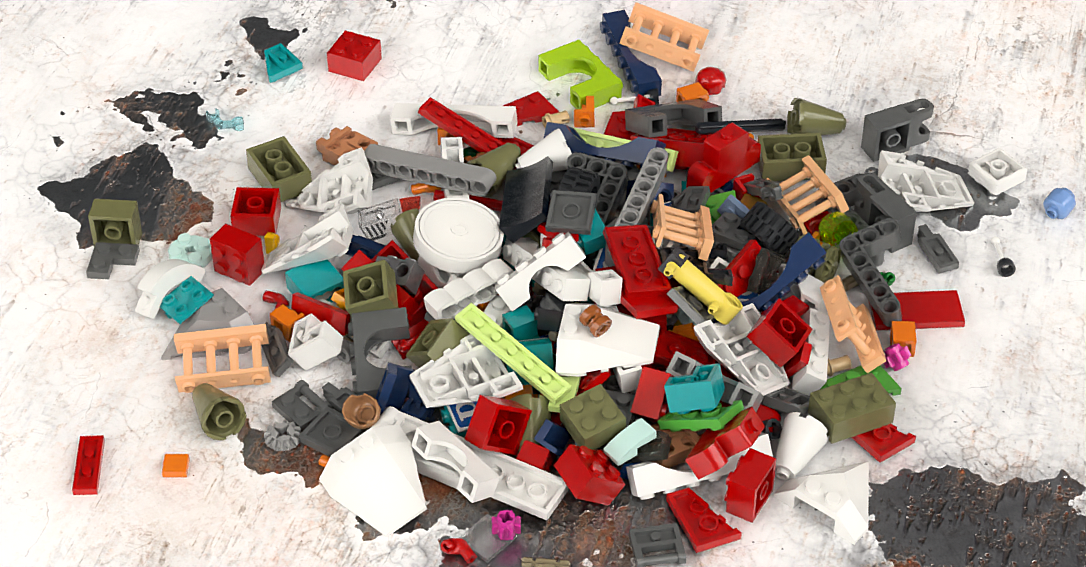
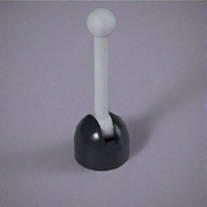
M658 88L650 89L644 95V97L654 101L656 105L659 104ZM612 97L610 103L616 105L618 102L635 101L636 97Z
M993 237L991 243L995 245L1000 260L997 262L998 273L1002 277H1009L1015 273L1016 267L1011 259L1004 258L999 245L1000 239Z

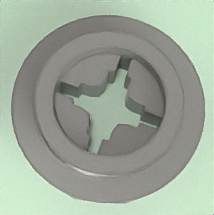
M286 420L283 423L275 421L274 425L267 426V431L264 432L265 443L269 448L276 451L291 450L300 443L299 435L302 433L301 428L296 426L294 421L287 423ZM285 432H287V436H286V435H282L281 437L279 436V433H280V434H284Z

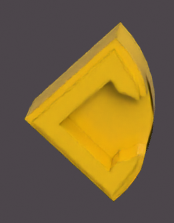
M268 232L265 235L266 254H269L278 247L280 242L278 234Z

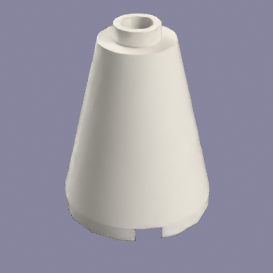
M554 130L518 157V163L515 164L516 169L535 164L548 156L553 161L552 172L567 170V158L572 153L565 142L566 140L561 130Z
M792 412L786 416L775 455V475L779 479H793L827 443L829 436L826 435L828 432L827 428L812 416L807 415L806 418L799 416V412Z

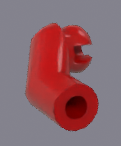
M267 290L263 294V301L276 304L275 309L282 304L289 307L290 303L284 295Z
M448 538L441 542L440 548L444 553L461 555L468 564L477 558L475 552L464 539Z

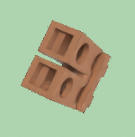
M348 126L342 130L335 127L331 130L328 140L321 137L316 141V148L322 153L323 161L329 162L331 165H337L339 163L337 159L345 153L361 147L365 151L370 144L378 145V142L356 131H352Z
M657 423L651 425L656 430V438L640 448L646 457L650 459V462L669 469L678 464L687 463L685 459L703 434L697 435L700 430L691 431L690 429H682L676 432H671L670 429L660 430Z

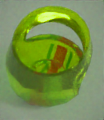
M830 212L823 217L818 228L823 242L830 244L831 247L839 245L840 241L847 237L849 232L853 234L858 231L851 218L842 212Z

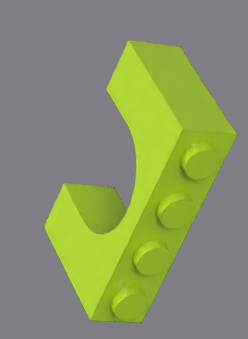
M580 40L538 55L539 72L548 81L570 73H583L592 77L587 81L570 87V103L576 109H582V104H586V96H594V108L609 103L612 97L622 98V80Z

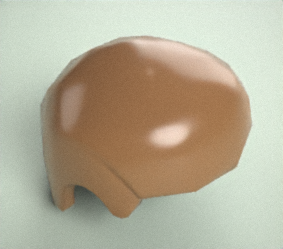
M366 393L359 396L350 395L343 403L342 414L344 419L354 428H370L380 418L381 408L378 401Z

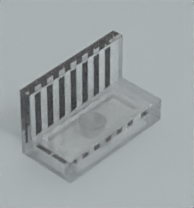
M398 198L358 210L359 228L367 239L375 241L393 235L390 227L391 223L394 225L396 222L395 218L401 214V203Z

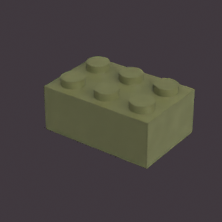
M821 133L758 135V142L761 144L760 161L758 162L761 178H769L771 181H785L803 171L802 168L805 166L802 158L808 155L826 173L827 158Z
M285 136L246 149L248 169L262 188H279L281 202L299 196L303 193L301 190L312 182L311 171Z
M871 372L811 392L808 414L827 428L828 432L826 435L829 436V442L833 444L893 423L896 402Z

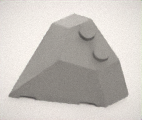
M223 288L213 291L214 296L180 324L175 334L251 326L254 323L248 312ZM174 336L163 353L162 360H171V356H183V353H177ZM252 346L239 347L238 354H245L252 350ZM229 348L215 350V356H221V352H229ZM206 351L193 352L192 358L206 357Z

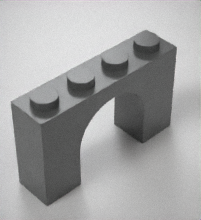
M700 99L625 109L626 130L648 138L667 135V125L683 124L696 126L698 122L722 121V106Z
M406 307L351 313L352 322L348 323L349 336H353L354 342H349L351 356L355 355V361L351 362L352 375H356L357 380L352 381L353 392L358 396L366 393L375 398L386 369L376 367L367 361L366 358L369 351L381 342L410 338ZM410 365V366H403V367H407V368L412 369V366H411V365ZM409 389L405 398H409Z

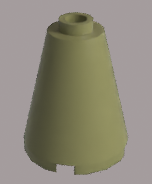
M794 98L790 104L794 105L793 110L788 111L787 132L790 134L821 133V136L840 134L846 127V118L840 112L802 98Z
M506 143L466 163L491 169L496 174L497 180L485 197H492L498 192L506 180L507 171L513 170L515 164L518 163L517 158L521 156V150L516 144Z
M411 209L398 215L395 218L396 222L394 225L391 223L390 227L392 234L408 256L418 261L419 253L414 246L413 234L419 211L418 209Z
M207 383L200 384L193 390L192 399L202 430L208 437L213 440H225L227 436L231 434L236 435L241 430L246 420V412L240 400Z
M522 394L511 398L510 400L516 401L532 410L518 449V454L525 440L543 446L534 438L545 420L551 421L552 412L548 411L550 400L543 395H539V398H532L531 394Z

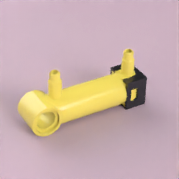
M677 246L663 261L658 270L668 279L673 277L707 306L708 313L712 314L717 321L724 325L729 324L742 310V303L733 294L724 292L688 261L689 256Z

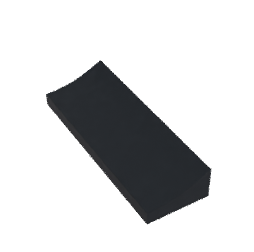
M548 156L530 166L507 171L499 229L512 243H515L547 220L553 161Z

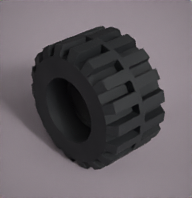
M571 167L564 174L558 190L597 193L600 188V177L596 172Z
M759 201L755 203L740 221L742 228L749 234L756 236L755 240L761 246L781 258L800 238L796 229L771 207Z

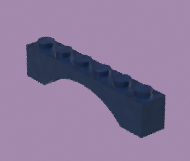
M620 10L603 13L600 31L602 34H605L606 43L611 46L613 57L617 58L619 68L623 69L624 78L626 81H629L631 92L635 93L636 97L638 94L644 96L648 90L658 88V96H661L662 79L656 68L639 60L627 46L619 44L625 27L630 28L631 22H628L629 17L626 11Z
M547 122L544 134L545 138L554 130L560 129L572 154L582 153L613 162L619 161L624 166L631 168L636 164L640 165V169L651 149L657 147L665 149L666 146L665 143L658 140L637 137L631 142L617 147H595L587 143L574 128L552 122Z
M808 232L791 246L788 262L778 280L760 295L741 302L743 307L753 303L759 312L767 310L776 298L780 297L782 299L791 291L790 287L796 282L797 284L802 283L808 277L807 273L811 269L817 270L826 262L824 259L827 252Z

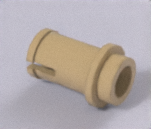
M566 110L555 114L547 113L542 117L543 126L546 128L547 122L568 124L570 122L569 114Z
M848 355L831 360L828 358V376H832L834 373L842 370L851 369V360Z

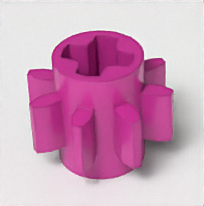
M896 343L883 350L886 362L883 364L886 368L890 367L894 371H898L909 365L907 359L912 355L907 346L901 347L899 343Z
M512 510L499 511L497 517H492V534H497L500 540H513L516 534H521V517H515Z

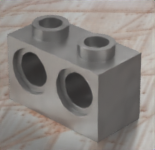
M392 255L387 257L378 256L376 262L385 259L394 270L396 285L398 284L408 294L416 295L425 272L418 265V262L411 258H406L405 260L398 259Z

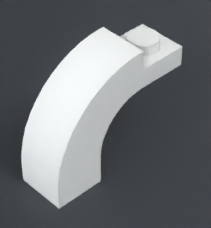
M169 259L158 263L145 274L137 287L143 290V293L138 300L135 312L155 319L164 296L171 288L180 285L190 276L201 282L206 269L180 259Z

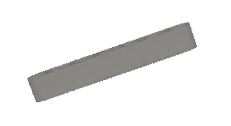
M376 144L368 145L364 151L372 173L477 196H485L497 180L496 174L491 169Z
M657 147L649 151L615 226L643 224L666 174L668 153L665 149ZM606 243L605 264L608 267L615 266Z

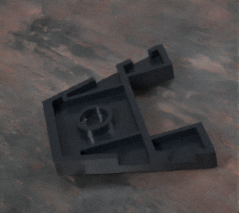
M719 243L717 248H712L708 258L716 259L718 256L722 259H727L726 243ZM687 246L679 247L689 256L687 260L714 283L732 286L733 275L731 269L707 268L706 261L698 259L697 250H688ZM676 247L660 248V260L662 263Z

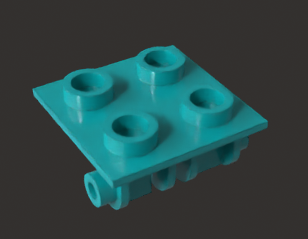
M190 276L163 298L160 308L165 311V315L169 319L173 318L177 323L181 324L211 299L214 294Z

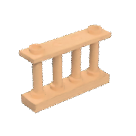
M635 2L628 21L634 24L632 28L625 27L619 44L694 72L700 58V54L695 53L696 48H703L709 30ZM644 27L652 30L651 35L639 32L640 28ZM659 34L670 37L669 43L658 39ZM681 41L689 44L688 49L676 46L677 42Z
M809 155L802 158L805 166L802 168L803 171L781 182L779 185L783 192L806 178L811 180L782 195L783 198L777 200V203L790 217L789 221L795 229H799L802 234H807L803 223L831 207H836L841 213L849 210L842 192ZM813 188H819L816 192L793 205L788 203ZM823 197L827 198L824 202L801 215L797 214L798 211Z
M659 194L657 201L653 200L650 207V213L653 216L654 229L652 238L655 239V247L660 248L664 238L695 247V250L698 251V259L707 261L714 243L709 208L700 206L699 212L690 213L664 205L663 195Z
M839 275L826 281L819 288L838 342L846 337L850 339L855 345L862 368L869 373L886 362L869 310L864 304L855 308L849 302Z
M266 324L174 334L177 353H183L184 376H175L178 392L191 393L198 385L203 383L210 384L216 388L252 384L262 385L271 382L268 366L262 367L261 345L269 344ZM252 346L253 368L239 369L238 348ZM229 348L230 370L216 372L215 350ZM206 351L207 373L193 374L192 353Z

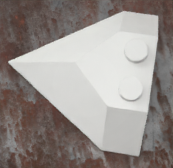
M358 148L337 159L339 163L331 170H324L301 190L303 193L297 199L289 200L286 206L326 213L342 203L347 214H354L370 208L373 177L363 148Z
M869 461L789 479L774 493V497L793 509L803 500L835 519L834 533L855 544L868 531Z

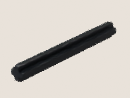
M781 118L698 122L695 131L700 135L714 134L732 122L747 132L783 131L786 128V121Z

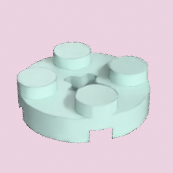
M188 233L180 234L178 239L168 249L169 259L184 260L197 266L201 265L202 268L212 260L210 240L201 236Z

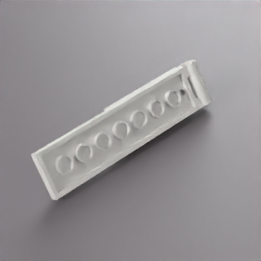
M389 406L372 427L399 424L412 443L417 427L429 423ZM454 434L500 476L495 494L492 496L494 499L547 521L569 490L561 477L500 452L482 450L464 440V437ZM413 448L418 473L457 489L460 474L456 469L440 461L426 460Z

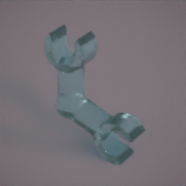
M215 108V114H209L206 111L207 120L213 122L217 129L233 128L236 131L244 130L243 117L238 116L232 120L222 121L217 108Z

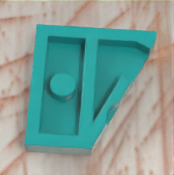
M281 43L264 50L270 83L303 69L302 62Z

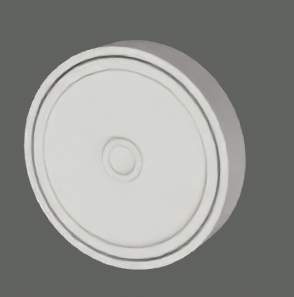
M453 197L433 201L419 212L415 221L413 242L419 255L430 265L447 272L465 274L474 269L482 268L489 261L499 257L504 233L499 229L500 219L488 207L470 199Z

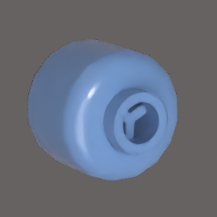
M1067 188L1053 189L1043 202L1045 213L1052 219L1066 218L1076 205L1073 192Z

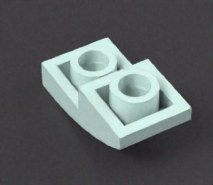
M640 418L616 435L603 449V452L619 466L637 456V448L655 439L656 430L644 419Z

